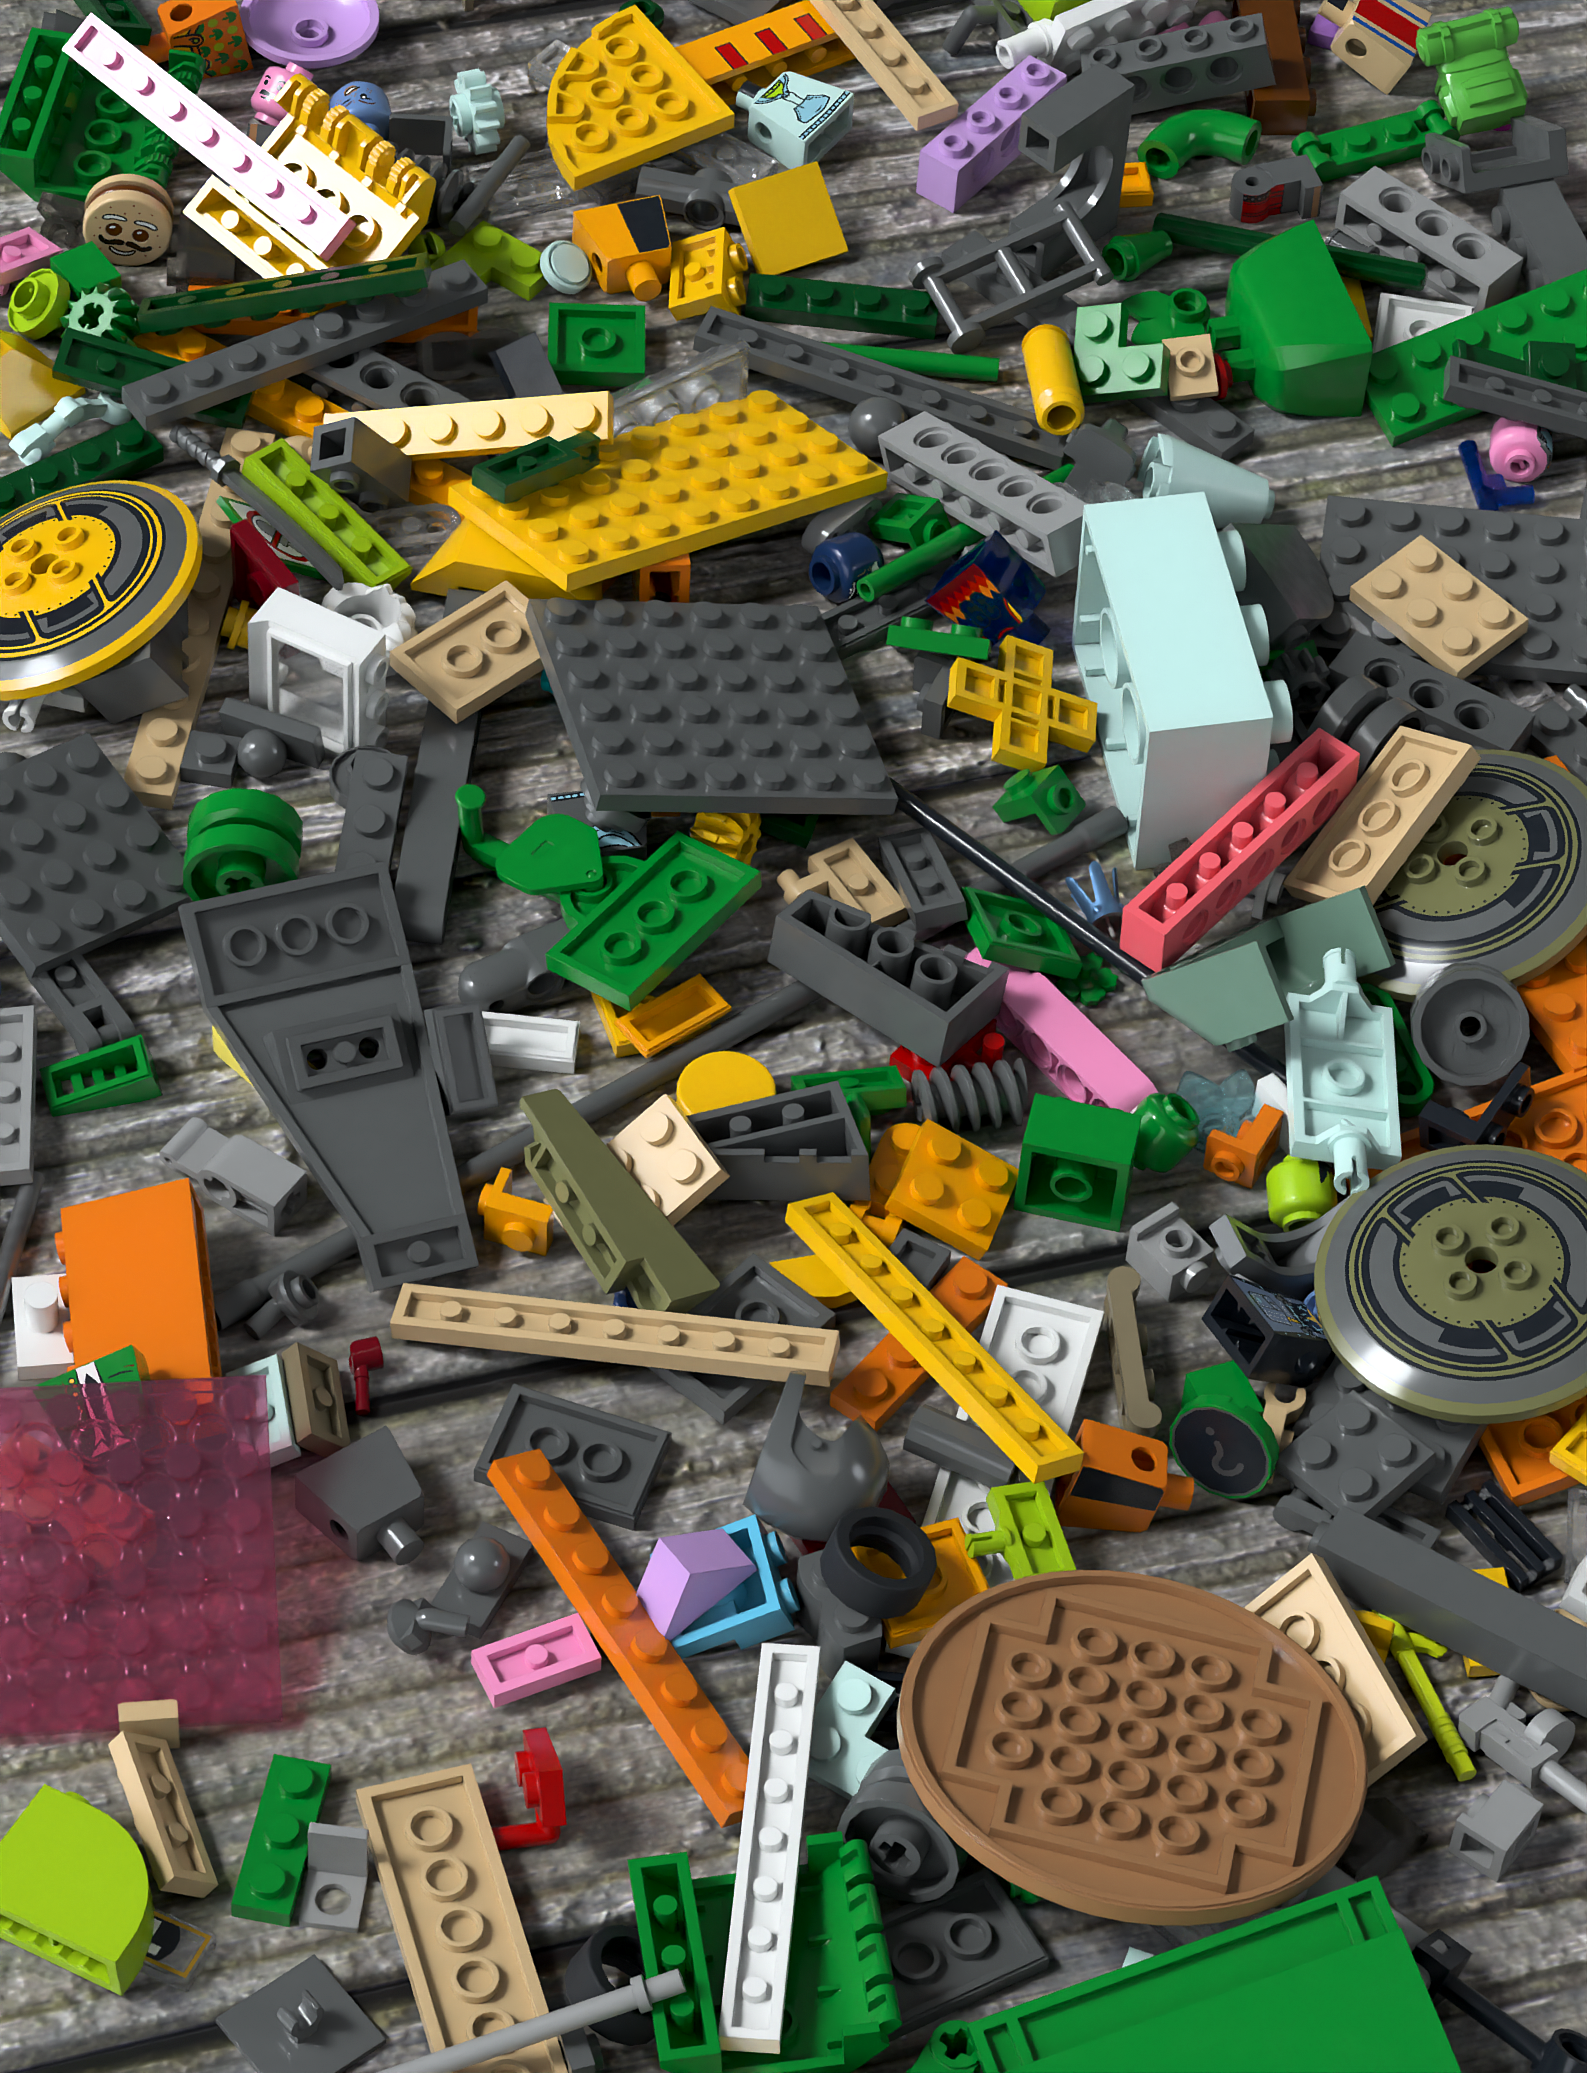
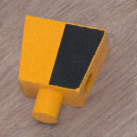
M660 195L573 211L572 243L580 247L588 256L592 266V276L602 290L609 294L632 290L635 298L639 301H650L656 298L661 292V284H665L670 280L672 253Z

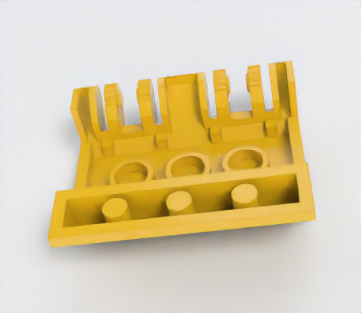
M301 73L292 76L274 97L273 100L287 111L288 114L261 148L357 224L327 262L235 188L231 185L229 187L226 186L214 175L209 178L183 211L185 215L264 279L400 257L427 224L436 188L435 178L421 167L416 166V163L406 156L404 158L401 157L394 164L395 147L388 141H385L382 136L358 117L350 114V111L340 104L338 106L335 105L334 108L328 111L329 95ZM346 301L328 303L325 308L308 314L313 316L345 304Z

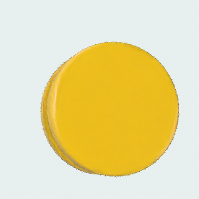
M712 1052L696 1058L682 1071L677 1083L676 1103L684 1114L688 1116L776 1095V1084L769 1070L758 1060L739 1052Z

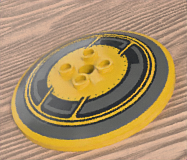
M128 480L100 481L55 491L28 502L0 517V701L42 696L88 680L133 654L169 622L193 588L200 570L203 554L202 536L198 524L187 505L180 498L166 489L144 482Z

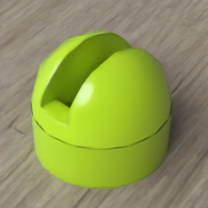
M426 232V235L418 234L408 247V255L432 251L434 254L429 255L430 264L432 265L446 253L445 243L434 232Z

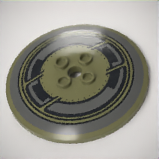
M1496 749L1476 750L1481 757L1480 761L1373 905L1396 964L1358 977L1357 982L1359 984H1372L1389 993L1392 999L1413 1002L1417 990L1434 972L1453 963L1478 962L1498 969L1517 987L1543 974L1575 949L1587 935V786L1564 768L1533 755ZM1454 854L1467 855L1459 860L1456 865L1448 866L1443 864L1448 857Z
M1486 1144L1455 1146L1422 1153L1403 1160L1371 1178L1367 1190L1353 1193L1340 1207L1331 1220L1317 1253L1314 1271L1316 1308L1324 1335L1334 1353L1360 1382L1391 1403L1421 1415L1451 1422L1495 1424L1521 1421L1563 1408L1587 1395V1173L1569 1163L1536 1151L1512 1146ZM1480 1259L1491 1261L1496 1265L1488 1273H1475L1467 1266L1471 1262Z

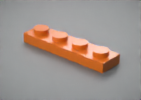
M963 1256L929 1292L971 1334L987 1318L997 1285L1008 1287V1284ZM889 1332L831 1392L830 1406L852 1421L861 1415L877 1432L931 1375Z

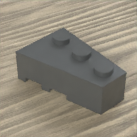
M186 598L169 622L137 651L106 671L73 685L111 724L189 696V686L182 680V670L189 667V657L182 651V641L188 638V598Z
M838 1081L686 1116L730 1175L704 1200H805L834 1192L840 1200L871 1201L869 1156Z

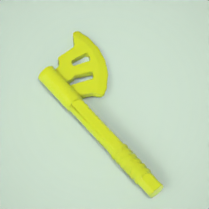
M1372 1610L1373 1613L1381 1618L1395 1623L1390 1651L1394 1659L1398 1661L1428 1720V1725L1458 1781L1472 1779L1477 1774V1771L1468 1756V1750L1461 1740L1450 1715L1446 1713L1416 1652L1426 1653L1432 1657L1441 1658L1447 1652L1448 1647L1420 1633L1406 1632L1412 1629Z

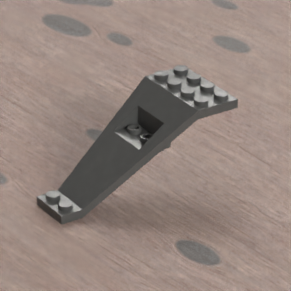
M381 861L181 904L178 907L203 1012L356 1238L369 1293L401 1286L403 1283H414L478 1267L479 1263L465 1210L433 1059L430 1055V1046L412 963L387 862ZM361 1040H369L374 1044L376 1052L373 1058H366L361 1055L359 1051ZM315 1051L322 1055L324 1066L321 1070H315L309 1066L307 1062L309 1052Z

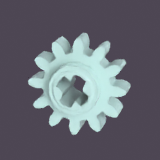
M479 68L458 72L457 79L454 80L457 94L451 95L449 100L450 115L453 116L455 132L459 137H463L464 140L468 139L469 151L474 152L475 155L497 151V144H500L497 129H502L505 124L501 96L496 87L487 84L485 72H480Z

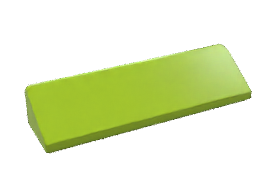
M283 438L245 458L241 473L271 498L342 568L344 583H362L371 588L391 584L392 590H394L412 573L413 568L335 490L311 473L310 465Z

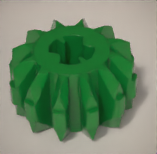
M99 282L94 291L81 287V299L77 302L67 300L71 312L59 318L62 327L65 329L69 327L136 347L133 339L141 335L137 320L140 306L131 299V295L124 289L117 286L112 288L108 284ZM65 331L60 336L62 339L64 337Z

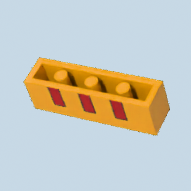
M803 0L675 47L727 106L736 103V96L740 87L748 80L763 88H767L783 72L791 71L807 77L856 59L854 54L809 0Z

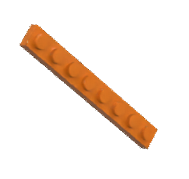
M540 1448L493 1460L487 1477L720 1827L724 1828L742 1822L749 1758L668 1638L665 1639L657 1630L637 1597V1592Z

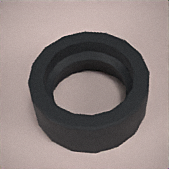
M870 1506L853 1509L839 1519L820 1557L821 1575L831 1593L843 1604L865 1616L889 1619L904 1616L918 1605L937 1568L935 1548L926 1533L913 1521L890 1509ZM863 1546L874 1548L888 1555L900 1566L906 1578L892 1579L882 1577L868 1570L857 1560L850 1547Z
M625 1925L605 1926L593 1934L570 1960L564 1976L566 1993L572 2005L616 1990L609 1982L602 1964L616 1967L631 1978L642 1974L646 1980L638 1929ZM639 2008L588 2025L591 2030L609 2041L627 2046L647 2044L655 2038L651 2011L641 2014Z

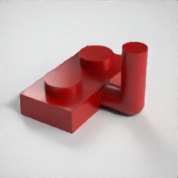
M546 1727L523 1730L524 1751L514 1753L517 1783L519 1787H523L526 1808H535L536 1822L491 1828L498 1851L553 1844L560 1838V1826L567 1825L563 1769Z

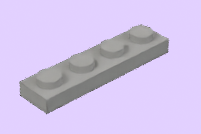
M34 1005L0 1008V1186L33 1183L38 1026Z

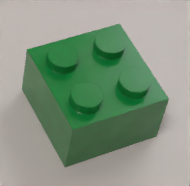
M1035 1093L1022 1142L1013 1210L1120 1232L1132 1182L1142 1115L1124 1112L1117 1108H1104L1071 1101L1064 1097H1052Z

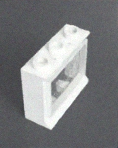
M277 587L247 623L249 704L320 727L324 750L332 755L339 756L345 750L357 746H376L384 749L389 737V729L385 727L386 709L389 703V694L386 692V674L389 668V658L386 657V634Z

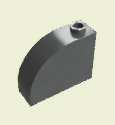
M1230 523L1222 531L1237 530L1239 532L1246 561L1245 588L1243 591L1235 592L1239 606L1260 604L1262 606L1268 627L1269 650H1284L1287 652L1298 647L1309 637V633L1333 611V594L1323 568L1295 525Z

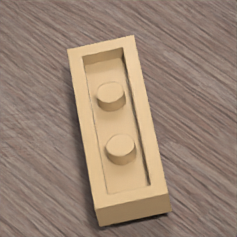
M127 1731L120 1732L108 1746L117 1769V1776L131 1808L135 1827L142 1839L151 1865L152 1875L157 1882L159 1890L205 1898L219 1884L167 1740Z

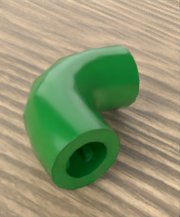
M1219 109L1189 110L1167 118L1152 130L1138 148L1139 162H1146L1148 173L1160 179L1172 178L1186 161L1198 156L1212 155L1247 165L1258 147L1262 124L1256 119Z

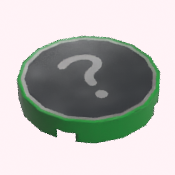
M1222 1394L1200 1395L1187 1402L1170 1427L1169 1441L1175 1461L1186 1476L1193 1477L1194 1483L1207 1492L1228 1499L1248 1498L1261 1491L1275 1472V1464L1279 1460L1277 1440L1272 1428L1264 1418L1247 1404L1242 1409L1238 1405L1230 1403L1233 1398Z

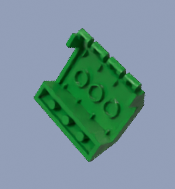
M842 1831L806 1836L807 1864L799 1865L780 2054L720 2049L718 2032L736 1873L692 1879L687 1852L627 1859L645 1977L648 1979L679 1968L686 1987V1992L652 2003L653 2010H651L661 2069L670 2073H851L890 2046L888 2035L903 2024L896 1988L892 1984H887L894 1978L886 1937L878 1933L884 1927L876 1887L873 1884H869L874 1879L868 1845L865 1840L854 1839L845 1843Z

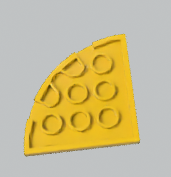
M633 5L594 26L591 30V37L585 40L578 48L571 47L564 56L552 78L548 93L546 129L553 159L564 179L573 191H576L734 128L735 113L636 5Z

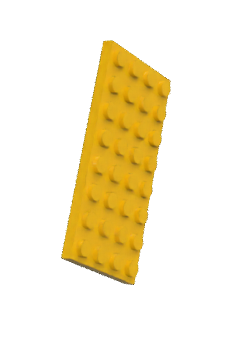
M757 390L742 398L729 402H717L706 409L689 414H677L669 420L650 426H638L630 432L613 436V445L599 446V465L583 474H577L560 481L556 486L546 487L526 495L519 501L503 504L472 485L471 478L469 481L449 486L448 504L564 591L568 592L884 491L887 488L888 472L869 460L866 455L857 452L838 439L835 434L828 432L810 420L804 413L788 405L778 398L775 393L768 390Z

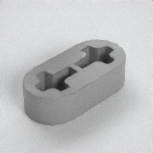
M871 494L823 510L807 526L801 541L802 548L813 554L816 546L828 539L849 532L867 534L870 531L867 522L882 509V501Z

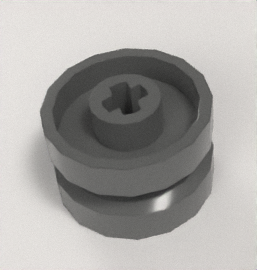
M1357 674L1339 686L1324 703L1310 725L1304 741L1318 728H1321L1359 752L1357 784L1400 725L1424 732L1426 719L1424 712L1398 697L1389 700L1387 688L1366 675Z
M1478 962L1453 963L1434 972L1417 990L1410 1010L1411 1035L1423 1064L1440 1079L1460 1086L1486 1085L1506 1076L1522 1059L1530 1037L1529 1014L1516 985L1498 969ZM1469 1016L1479 1020L1476 1023V1032L1473 1034H1465L1463 1027L1460 1028L1461 1021Z
M900 1748L886 1751L871 1764L861 1781L858 1793L851 1798L844 1810L836 1831H842L845 1843L854 1839H862L867 1842L874 1879L869 1884H873L877 1892L894 1900L920 1903L939 1899L953 1888L964 1868L967 1857L970 1855L945 1832L922 1803L910 1782L901 1758Z

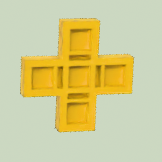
M1007 635L999 646L998 670L958 657L950 668L947 707L994 722L991 761L1021 771L1029 769L1032 773L1044 769L1047 764L1048 740L1088 753L1095 743L1098 703L1051 688L1054 650Z

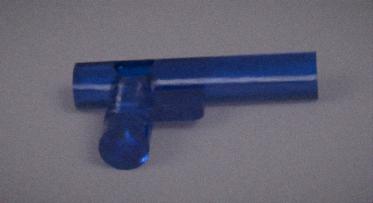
M1466 440L1459 444L1458 451L1479 510L1500 511L1499 507L1534 504L1535 491L1533 485L1507 487L1502 474L1487 475L1475 441Z

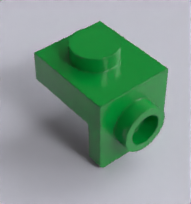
M1058 764L1032 773L1029 769L1016 773L1004 784L1003 787L1006 792L992 808L1003 823L1036 813L1049 833L1057 835L1061 834L1085 808L1086 803Z

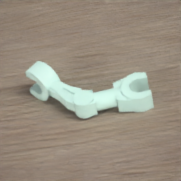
M100 392L98 399L83 397L73 399L70 396H66L57 403L54 408L55 412L41 425L36 422L26 430L19 432L11 440L9 446L19 455L18 458L28 466L47 458L56 445L53 440L68 426L71 428L79 422L81 423L93 418H101L110 424L119 426L130 421L133 414L125 404L116 403L118 397Z

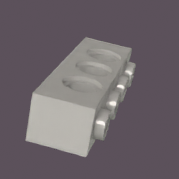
M1377 166L1371 168L1340 192L1335 221L1336 229H1340L1361 244L1368 247L1371 245L1378 247L1382 256L1425 264L1428 269L1426 285L1455 304L1475 307L1474 313L1508 300L1517 292L1523 257Z

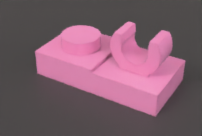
M30 227L0 237V295H6L11 282L26 278L32 272L39 269H50V258L61 254L63 249Z

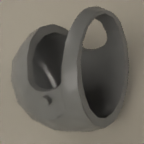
M791 1371L772 1419L743 1505L753 1514H756L762 1522L794 1539L824 1544L829 1540L839 1519L851 1510L870 1506L878 1507L887 1490L890 1463L876 1431L861 1415L853 1421L836 1441L822 1439L814 1434L805 1425L799 1413L806 1373L803 1371Z

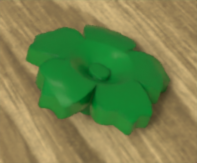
M1091 952L1087 956H1079L1083 966L1076 980L1056 975L1058 982L1055 983V987L1071 1002L1077 1001L1080 996V1001L1084 1006L1098 1005L1105 999L1106 993L1116 989L1118 976L1112 974L1109 968L1101 969L1103 958Z

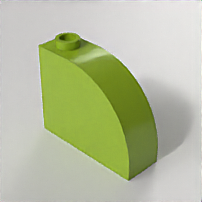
M44 1784L0 1841V1938L123 1996L146 1961L144 1958L149 1950L153 1936L154 1906L143 1856L130 1834L108 1814L93 1807L88 1800L75 1792L68 1791L63 1793Z

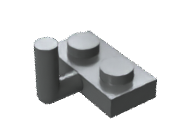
M972 0L975 5H970L964 9L942 46L948 53L957 55L977 24H990L999 36V40L1027 30L1029 24L1034 21L1017 0Z

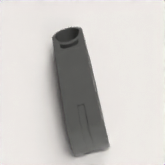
M562 918L519 935L510 940L501 951L476 960L466 966L460 974L458 981V996L461 1003L480 1000L482 1011L507 1014L527 1005L543 1003L580 988L581 986L547 969L545 954L570 931L564 919ZM500 1000L497 1006L490 1007L493 1002Z

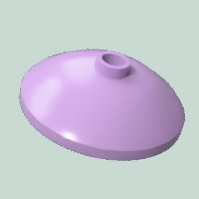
M243 0L240 7V17L246 41L256 52L280 65L287 66L291 62L308 70L334 67L355 58L372 44L379 29V9L376 0Z

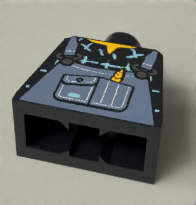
M1227 1275L1202 1317V1321L1248 1379L1307 1387L1312 1384L1321 1367H1329L1336 1355L1324 1335L1321 1324L1303 1302L1292 1296L1233 1275Z

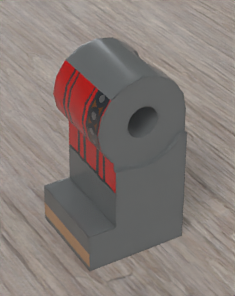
M1307 154L1256 164L1255 166L1238 170L1233 175L1229 211L1235 219L1248 224L1261 222L1271 215L1298 211L1301 219L1318 217L1320 215L1323 184Z

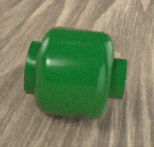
M1161 1093L1150 1094L1130 1112L1142 1115L1134 1167L1143 1171L1148 1168L1155 1172L1166 1173L1184 1159L1199 1142L1200 1133L1197 1127L1200 1123L1199 1116L1184 1098L1175 1093H1169L1168 1095Z

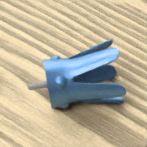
M1092 861L1089 865V872L1094 889L1095 902L1091 901L1073 877H1066L1065 881L1072 893L1070 894L1085 914L1087 921L1109 937L1115 938L1116 934L1121 932L1122 914L1125 907L1120 903L1117 867L1112 869L1113 898L1100 864Z

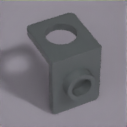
M390 114L389 141L398 144V154L405 148L414 150L415 155L443 156V163L447 164L448 177L451 173L453 116Z

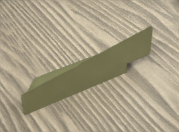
M551 1089L522 1096L519 1101L520 1110L524 1111L533 1126L535 1141L524 1147L525 1165L605 1294L622 1291L627 1286L638 1309L685 1314L715 1293L720 1286L719 1281L564 1094L558 1089Z

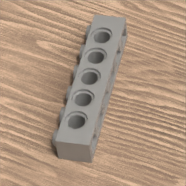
M926 411L878 435L885 471L888 472V479L917 496L938 498L946 513L988 538L997 532L1015 554L1054 577H1058L1079 565L1084 505L1089 503L1083 502L1066 492L1062 487H1057L1038 476L1032 470L1022 467L1004 454L994 451L976 438L966 435L948 422H944Z

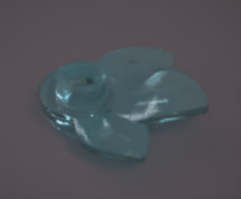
M1240 1069L1231 1074L1220 1086L1199 1074L1186 1071L1176 1091V1094L1184 1098L1199 1116L1200 1123L1197 1126L1200 1133L1199 1142L1194 1149L1205 1154L1207 1137L1213 1129L1220 1130L1236 1138L1241 1127L1240 1121L1252 1110L1256 1098L1254 1084L1245 1069Z

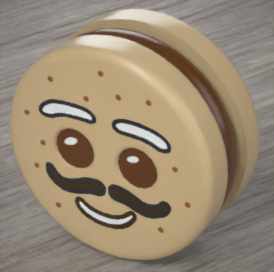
M117 174L107 177L94 185L87 195L83 219L86 243L93 241L110 263L138 266L152 262L167 250L171 242L174 216L172 200L161 185L147 177L136 174Z

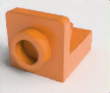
M1264 1104L1253 1122L1249 1120L1243 1122L1236 1138L1213 1129L1207 1137L1203 1163L1204 1169L1215 1173V1175L1225 1181H1233L1252 1189L1279 1146L1284 1112Z

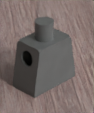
M387 1426L376 1430L295 1474L296 1509L352 1560L363 1561L385 1549L397 1565H405L417 1558L422 1552L424 1542L416 1534V1531L424 1524L423 1491Z

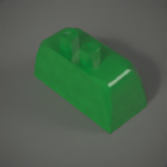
M1313 219L1259 243L1240 256L1233 264L1229 275L1225 316L1208 319L1206 334H1210L1212 351L1233 348V350L1221 353V359L1226 360L1231 367L1233 383L1248 381L1253 395L1271 410L1297 416L1361 417L1373 354L1372 342Z

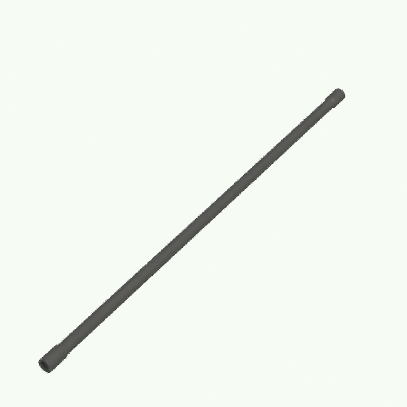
M1110 806L1077 824L1070 832L1010 865L1034 881L1081 854L1090 853L1125 834L1128 830L1127 821L1117 807ZM990 875L969 886L1006 896L1012 893V891ZM911 919L900 925L916 931V940L923 942L958 922L951 923L943 929H924L919 931L916 930ZM797 980L572 1103V1105L590 1125L678 1077L685 1067L696 1058L712 1052L725 1051L823 996ZM533 1126L457 1166L462 1195L496 1177L501 1167L510 1169L525 1161L524 1147L535 1142ZM348 1226L252 1279L243 1280L214 1296L217 1331H221L261 1309L266 1302L273 1298L268 1291L271 1282L284 1271L293 1270L299 1275L303 1274L312 1278L359 1252L357 1240Z

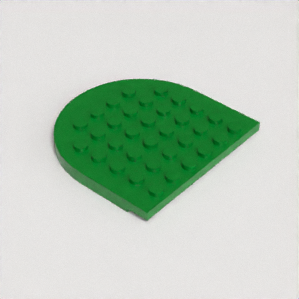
M1377 1875L967 2024V2031L983 2073H1461L1403 1930L1398 1927Z

